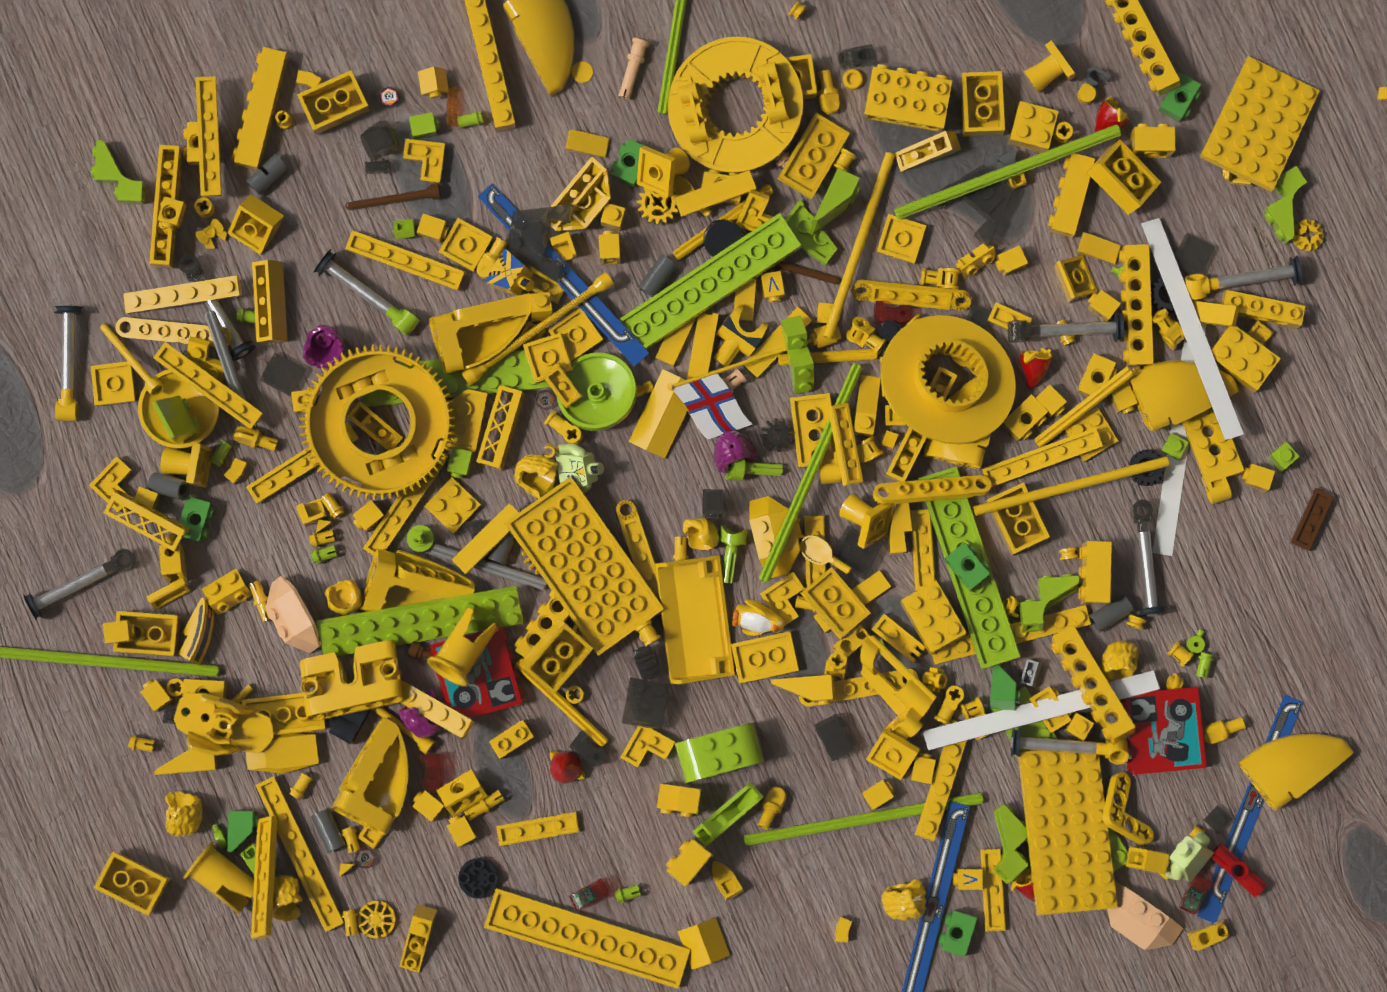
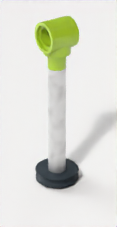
M330 249L320 260L314 273L318 272L319 276H321L324 271H327L392 319L391 323L393 326L409 337L420 320L406 309L398 310L333 262L336 253L333 254L331 252L332 249Z

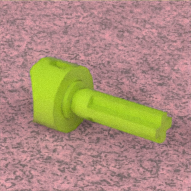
M745 458L731 463L725 479L742 481L745 473L781 476L783 465L746 462Z
M424 525L412 527L407 534L409 547L418 553L429 551L434 545L433 532Z
M721 525L719 541L727 544L722 578L725 583H733L737 546L746 545L748 529H744L742 532H734L727 528L726 525Z

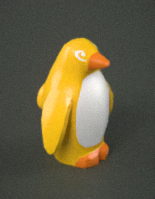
M747 599L745 600L746 604H738L735 608L732 626L744 628L742 632L746 635L757 636L764 632H781L785 627L784 619L761 602Z

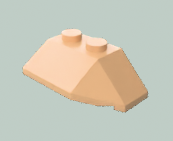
M284 575L280 576L271 583L265 607L268 616L275 624L277 632L284 643L307 653H312L322 646L316 624L297 589L290 581L286 580Z
M1116 881L1115 890L1118 908L1107 909L1110 926L1143 950L1172 945L1183 928L1169 916Z

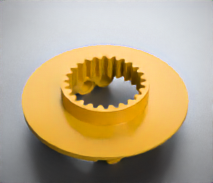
M748 37L718 39L703 45L693 52L676 72L668 99L669 122L679 145L692 159L701 165L727 173L751 171L776 159L792 142L798 131L803 114L802 87L790 62L771 45ZM739 76L742 80L747 78L749 82L753 81L762 91L765 105L763 110L766 114H761L763 121L756 122L757 128L751 127L750 133L745 130L743 136L736 133L734 137L732 133L727 135L724 131H720L712 123V119L708 115L710 111L707 106L710 103L707 99L712 98L710 92L716 91L715 86H721L722 80L729 82L730 77L736 80Z
M936 315L909 323L890 341L881 363L882 389L893 411L915 432L941 443L968 444L987 437L1004 422L1014 402L1016 390L1015 375L1007 353L989 332L975 323L962 318ZM940 352L943 355L952 357L958 365L968 367L971 373L977 376L976 381L978 384L976 385L977 389L974 395H971L968 400L963 399L961 403L959 400L952 403L951 399L945 402L943 396L937 398V393H931V387L925 386L927 379H922L925 375V372L922 370L925 367L924 363L927 358H930L933 353L937 355Z

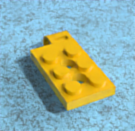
M830 393L790 398L798 468L808 467L819 440L812 441L809 438L810 431L817 430L821 437L829 419ZM810 410L816 411L818 414L817 420L809 421L806 417L807 412ZM832 437L819 467L821 485L841 482L834 437Z
M1210 409L1181 423L1202 474L1201 479L1206 489L1207 497L1213 505L1232 498L1226 478L1244 473L1245 470L1232 438L1225 440L1214 410ZM1205 427L1210 428L1213 435L1210 437L1204 436L1202 429ZM1217 446L1220 449V453L1212 455L1209 452V447Z

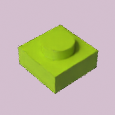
M413 219L393 221L395 239H407L415 236Z
M1170 433L1161 452L1176 460H1180L1189 442Z

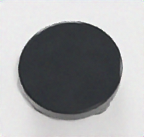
M714 220L704 232V247L714 257L743 238V233L739 226L731 220Z
M474 858L467 861L459 871L458 881L460 888L466 895L475 899L490 896L499 884V873L496 866L485 858Z

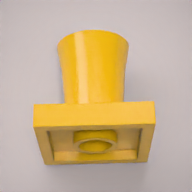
M1052 40L1045 44L1050 55L1023 71L1038 93L1062 73L1065 74L1069 81L1076 77L1075 72Z
M647 146L641 147L636 184L665 197L672 196L674 177L685 174L689 169L687 154L680 148H672L664 154Z
M193 443L191 453L165 447L160 461L161 473L187 475L186 483L200 488H207L211 466L209 456L213 455V449L199 443Z
M851 494L842 504L839 515L841 518L862 527L858 546L865 549L889 533L895 504L881 505L880 503L872 508L857 494Z

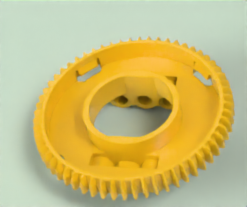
M374 344L371 345V350H368L366 345H364L362 352L356 347L355 354L349 349V356L346 357L341 353L342 359L340 361L334 357V365L328 361L329 369L327 370L322 367L321 369L324 374L316 373L319 380H311L315 385L314 388L307 387L311 394H304L308 398V402L301 403L306 406V409L300 410V412L305 413V417H301L299 420L305 421V425H301L299 428L305 429V432L300 434V436H306L307 438L302 444L309 445L305 452L311 451L312 454L308 459L315 458L316 461L313 462L312 466L317 464L320 466L317 472L322 470L325 472L322 478L331 477L328 483L336 481L335 488L342 485V492H345L347 488L350 489L349 495L356 491L357 498L361 496V493H365V499H368L369 494H372L373 500H376L377 495H380L381 500H384V494H387L389 499H392V493L400 497L399 491L407 495V488H410L413 492L415 491L413 485L416 484L418 487H421V480L426 483L428 482L427 475L434 477L431 471H439L436 466L437 463L444 464L440 458L448 457L444 450H451L446 445L447 443H453V440L448 438L449 435H455L454 432L450 431V428L456 427V425L450 424V420L456 418L450 416V412L455 411V409L448 407L453 401L446 400L450 393L444 394L443 391L447 386L441 387L439 385L443 379H435L438 373H430L433 367L431 366L426 369L427 362L418 363L420 357L418 356L415 360L412 359V352L405 356V349L400 354L398 353V347L393 352L390 345L387 346L386 350H383L382 344H380L378 350H375ZM393 357H396V360L403 362L409 366H415L409 369L404 365L394 362ZM320 385H321L322 388H323V391H322V393H321V395H320V397H319L318 403H317V405L312 406V404H315V401H316V399H317V396H318V394H319V392H320V390H321V388H320ZM375 390H384L396 395L404 403L409 413L410 428L406 439L400 446L378 455H372L361 451L351 442L346 432L345 417L350 404L355 398ZM443 438L444 440H440L438 448L434 454V457L436 458L433 459L431 454L436 446L437 440ZM346 476L351 480L357 481L361 484V488H359L358 484L346 479L341 480L340 478Z

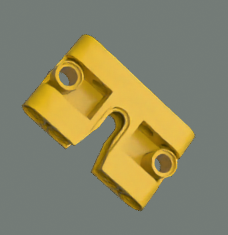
M387 640L355 647L353 665L355 679L350 684H347L346 673L340 658H337L335 652L301 660L302 683L300 688L304 693L307 720L318 721L401 702L403 700L400 681L402 673L398 666L395 642ZM394 669L390 675H387L389 670ZM316 686L314 691L309 692L311 687Z

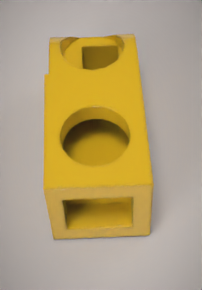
M860 624L835 643L831 649L834 652H842L847 658L863 644L870 634Z
M1224 920L1187 932L1192 948L1196 951L1207 948L1230 936Z

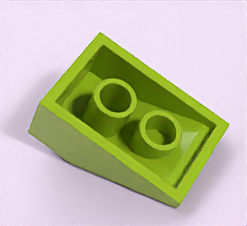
M839 168L837 169L813 220L810 234H815L847 210L849 203L854 204L861 187L857 185L859 177Z
M178 395L152 402L170 438L176 443L180 444L200 433L198 430L201 427L196 416L192 417L188 410L191 409V406L186 398L182 399Z

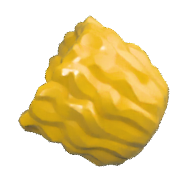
M526 455L516 464L515 481L528 494H532L533 497L539 499L553 489L558 474V463L543 455Z
M1115 641L1107 646L1101 663V671L1107 681L1111 682L1134 676L1139 657V648L1134 643Z
M183 791L169 792L166 795V802L169 805L166 812L167 832L175 837L192 835L198 830L202 820L201 800L197 795H192L191 793L186 794Z
M285 875L274 878L272 918L277 921L297 920L301 915L300 909L296 904L301 902L302 898L298 894V879L294 876Z
M914 879L908 884L900 883L895 886H889L882 894L883 908L886 914L893 920L907 921L920 918L925 913L924 910H926V891L922 881L919 879Z

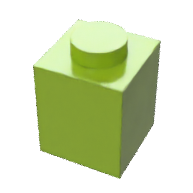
M433 112L409 117L414 140L437 136V129H440L438 117L434 118Z
M1286 441L1267 457L1281 472L1300 456Z
M452 447L447 472L451 473V477L462 479L463 476L468 477L473 452Z

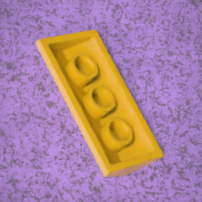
M662 369L629 440L630 443L664 459L666 458L688 411L676 393L669 391L667 386L669 383L673 385L685 381V379Z
M304 693L242 700V705L270 717L274 736L325 730V719L318 721L307 720Z

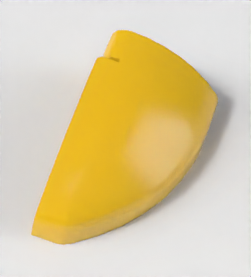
M565 0L506 1L503 4L504 10L515 27L513 29L550 97L556 95L566 86L573 65L575 50L573 23Z
M530 294L458 309L447 314L429 318L433 341L445 374L477 366L491 359L509 345L518 335L531 313Z
M1172 360L1144 366V369L1135 372L1127 380L1138 402L1136 405L1146 428L1152 432L1170 425V421L1172 424L1177 425L1212 407L1197 366L1193 361ZM1219 370L1228 395L1231 397L1239 391L1236 382L1231 375Z
M976 377L965 383L951 395L949 399H951L952 403L956 400H959L961 403L963 399L968 400L971 395H974L977 389L976 385L978 384ZM991 434L976 442L960 445L941 443L927 438L923 456L979 470L982 466L985 449L989 444Z
M377 548L366 579L360 609L374 611L472 594L475 590V584L460 573L431 560L402 550H398L395 554Z
M385 717L379 721L339 788L340 792L331 807L332 810L383 835H387L392 823L401 811L408 783L407 753L399 727L394 722Z
M1314 733L1295 734L1262 744L1239 761L1238 764L1272 810L1277 811L1290 802L1293 797L1299 798L1351 756L1354 751L1342 738Z

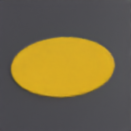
M580 61L572 67L571 75L575 81L585 83L592 78L593 69L589 63Z

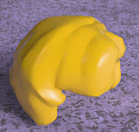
M706 518L686 519L684 521L682 530L683 533L688 534V544L691 548L709 550L718 545V529L712 521Z
M352 579L339 580L337 584L327 587L325 591L328 607L331 611L341 615H349L357 611L361 606V590Z

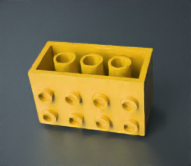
M877 64V67L872 68L863 118L942 132L945 125L952 80H948V76L944 75L929 77V73L917 71V74L909 73L908 69L897 68L896 71L889 70V66Z

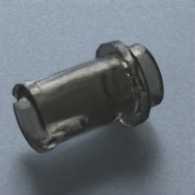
M385 158L381 161L365 162L366 174L380 172L387 174L391 170L390 161L385 160Z

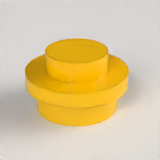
M1174 673L1168 677L1166 681L1167 690L1182 688L1183 678L1178 674Z

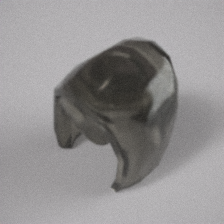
M379 121L371 125L360 135L361 143L371 162L399 150L395 128L389 121Z

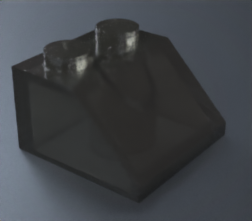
M630 677L622 723L662 730L670 684Z

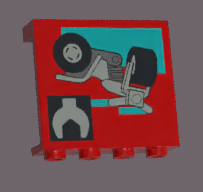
M497 626L498 631L494 633L466 676L468 680L467 686L454 684L436 673L445 705L467 718L477 717L516 705L519 706L522 704V700H524L522 688H518L516 680H519L516 668L513 669L511 661L514 660L512 651L506 647L505 642L508 641L505 629H501V626ZM485 630L464 635V637L474 643ZM445 641L429 646L432 657L437 655Z
M1198 687L1151 691L1120 700L1135 726L1134 733L1126 739L1130 756L1126 763L1127 770L1131 771V775L1206 768Z

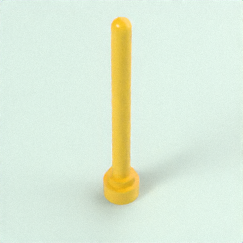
M102 324L100 326L101 331L146 382V390L152 396L158 395L164 388L163 383L159 379L151 377L109 326Z
M377 707L371 709L382 718L385 717L394 722L401 732L418 743L419 750L424 754H427L435 744V741L430 737H416L407 729L403 722L384 708Z

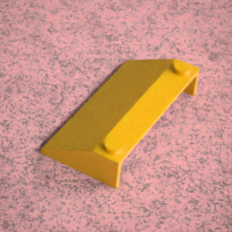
M720 555L655 563L659 598L664 608L661 614L670 684H685L734 676Z

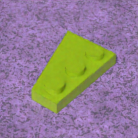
M800 199L785 218V221L802 245L800 249L826 266L837 251V247L824 230L820 229L813 235L809 233L814 217L807 211Z

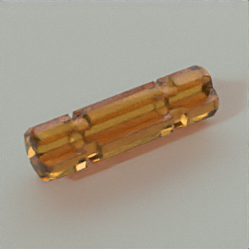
M449 87V92H447V125L455 127L458 125L456 117L458 115V99L456 98L458 97V89Z

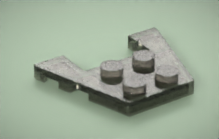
M982 165L961 177L960 180L948 184L942 190L992 171L985 165ZM999 181L959 196L987 220L974 234V237L987 248L992 242L1014 193V190L1004 181ZM952 200L938 204V206L944 209Z
M574 205L513 211L507 251L555 282H560L564 264L545 259L551 220L571 223Z

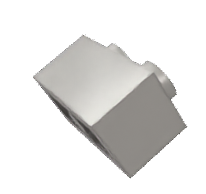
M1027 659L1020 683L1035 687L1042 663Z

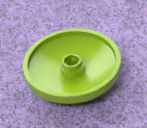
M590 353L571 362L573 372L566 375L582 397L567 408L557 397L558 405L567 420L573 425L589 431L606 430L622 422L631 412L637 397L636 381L627 364L618 357L607 353Z

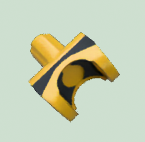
M741 305L735 308L716 332V335L725 341L713 358L725 367L731 364L739 351L749 357L760 343L768 327V324L763 322L759 328L752 332L743 331L739 325L740 314L744 309Z

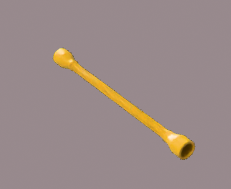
M604 272L596 278L586 292L584 291L573 301L571 300L565 307L563 306L542 323L540 322L529 332L527 331L525 335L520 336L500 353L485 361V363L468 368L462 372V376L469 386H472L479 381L483 373L490 366L492 367L494 363L496 364L507 354L509 355L515 348L517 349L526 343L532 336L534 337L538 332L543 331V329L570 312L576 305L578 306V304L587 300L591 295L611 288L615 285L614 282Z

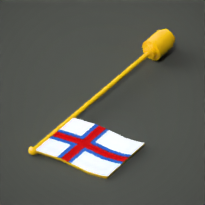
M826 325L812 329V334H810L807 344L812 343L813 346L816 345L819 349L837 343V340L841 339L838 326L832 339L823 337ZM784 347L673 385L669 383L667 388L669 391H674L684 403L702 435L707 439L720 436L726 431H735L753 425L742 413L731 390L718 373L787 351V349Z

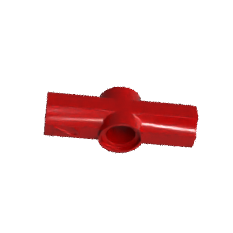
M1222 843L1213 850L1214 853L1210 858L1254 898L1265 889L1267 885ZM1236 865L1242 867L1243 871L1240 876H1236L1233 873V868Z

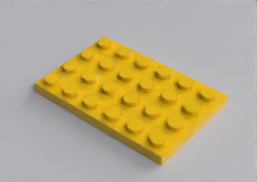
M1248 56L1200 158L1272 192L1320 90Z

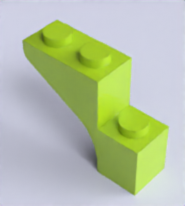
M96 140V146H93L92 150L95 165H92L91 175L94 177V180L97 183L118 184V186H115L114 196L120 204L144 205L145 184L142 181H133L125 178L109 147L104 141Z
M1297 166L1280 175L1274 190L1279 196L1282 195L1283 198L1264 210L1265 220L1269 225H1273L1276 230V237L1279 241H1283L1284 244L1294 237L1292 204L1294 194L1307 183Z
M801 315L782 319L781 332L787 349L794 393L799 394L814 390V363L807 347V332Z
M1066 574L1062 577L1044 576L1038 578L1037 591L1039 601L1029 599L1020 604L1022 632L1042 631L1044 613L1050 607L1077 591L1079 576Z
M749 782L692 832L705 847L708 846L763 798L762 794Z
M1002 804L995 809L994 816L1003 846V854L993 870L1008 884L1028 866L1024 855L1015 851L1027 838L1026 823L1018 820L1014 810L1010 806Z

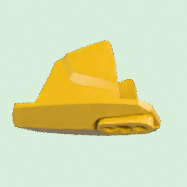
M187 693L179 699L174 721L177 729L187 734V745L192 750L213 755L231 754L240 751L261 753L274 737L270 717L237 702L205 693ZM189 708L190 714H185L183 709ZM207 713L210 719L205 720L202 715Z

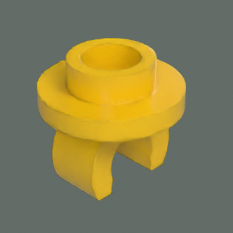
M1013 596L1004 599L1002 603L1006 615L1018 618L1019 615L1014 610L1016 607H1020L1021 603L1017 602V599Z

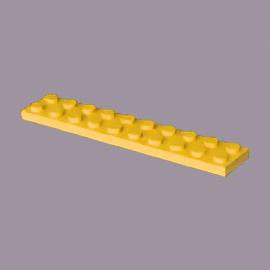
M497 888L484 928L677 989L679 988L690 949Z

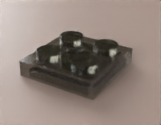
M847 525L833 552V556L852 568L851 574L865 580L883 544L876 541L865 549L858 546L860 531Z

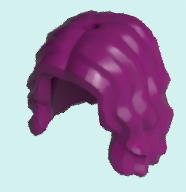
M319 325L308 333L303 347L302 358L310 366L328 369V361L334 365V357L338 358L339 361L342 359L341 353H345V339L333 327Z
M726 431L717 439L713 457L715 458L719 473H727L729 464L743 458L748 459L749 462H754L757 454L751 439H747L745 434L738 433L737 431Z
M434 690L424 692L438 701ZM405 706L398 711L400 719L416 737H430L442 728L440 725L422 716L417 707L408 708Z

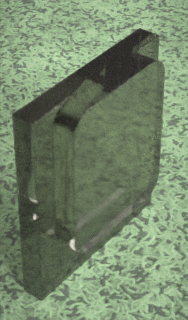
M1186 232L1174 256L1179 270L1190 275L1202 274L1215 246Z
M274 352L260 381L292 397L291 392L296 390L306 368Z

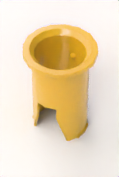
M471 608L465 609L464 614L437 655L427 659V663L436 673L459 686H467L468 680L466 676L494 633L498 631V627L493 623L474 643L466 639L464 635L468 630L474 613V609Z
M212 840L183 878H193L239 914L249 902L245 896L252 898L254 895V879L218 852L213 845L215 842Z

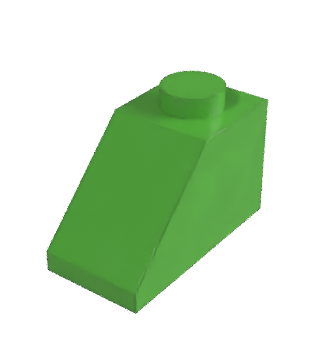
M999 665L993 666L990 696L991 709L1015 710L1016 703H1020V691H1016V682Z
M228 811L227 852H234L255 832L259 816L255 815V811Z

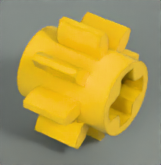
M930 667V671H926L923 674L922 683L931 692L939 693L940 689L945 688L947 685V676L943 674V669Z

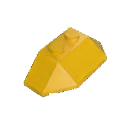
M591 157L541 218L555 231L587 229L611 200L608 170L594 157Z
M770 496L749 501V520L762 567L766 563L789 510ZM795 524L771 578L789 574L801 550Z

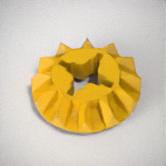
M1305 219L1294 226V237L1292 240L1300 250L1313 251L1322 244L1324 232L1321 225L1316 223L1315 220ZM1307 228L1310 233L1316 234L1310 238V241L1307 237L1300 236L1306 233Z

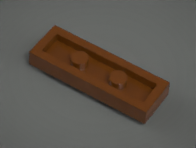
M1314 488L1290 544L1305 551H1310L1334 496Z

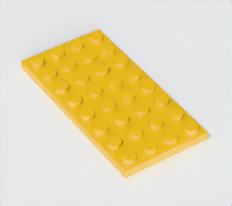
M571 476L504 523L590 646L593 647L597 656L664 609Z
M1041 750L1019 752L1018 761L1037 916L1118 908L1108 827L1102 819L1105 801L1099 755Z

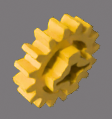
M674 187L673 195L670 197L654 193V191L644 188V194H638L642 198V200L637 201L638 205H642V207L638 208V211L640 213L644 212L642 215L643 219L649 217L648 222L650 224L654 220L657 225H660V221L668 224V218L674 220L673 213L679 214L674 199L679 194H674L676 191ZM649 197V198H650V204H649V205L647 206V208H646V201H647V198ZM653 198L661 201L664 209L661 206L656 205V201ZM672 199V205L669 209L668 202ZM656 213H663V214H664V215H661V216H655Z

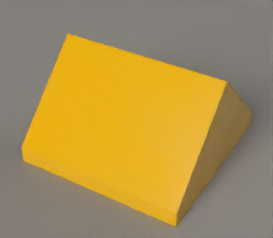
M1083 255L1060 260L1054 265L1068 303L1098 292Z
M716 917L678 931L683 947L690 949L688 960L692 970L730 956Z

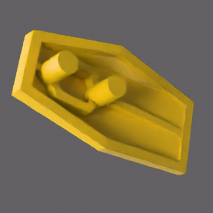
M316 734L274 736L270 744L261 753L245 752L248 770L285 774L319 764Z

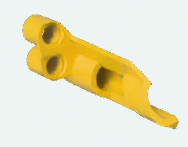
M867 636L863 642L860 660L863 664L861 675L898 715L888 724L886 729L907 740L908 737L914 736L922 728L923 724L920 720L936 696L875 636ZM878 652L907 679V683L901 689L895 688L874 667Z

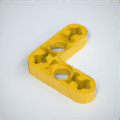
M1124 772L1117 773L1110 779L1102 816L1103 822L1107 827L1139 845L1148 844L1154 838L1152 829L1125 813L1131 785L1130 778ZM1114 795L1119 798V805L1115 803ZM1126 821H1127V822L1130 824V826H1131V830H1130V831H1128L1127 828H1126V826H1125Z

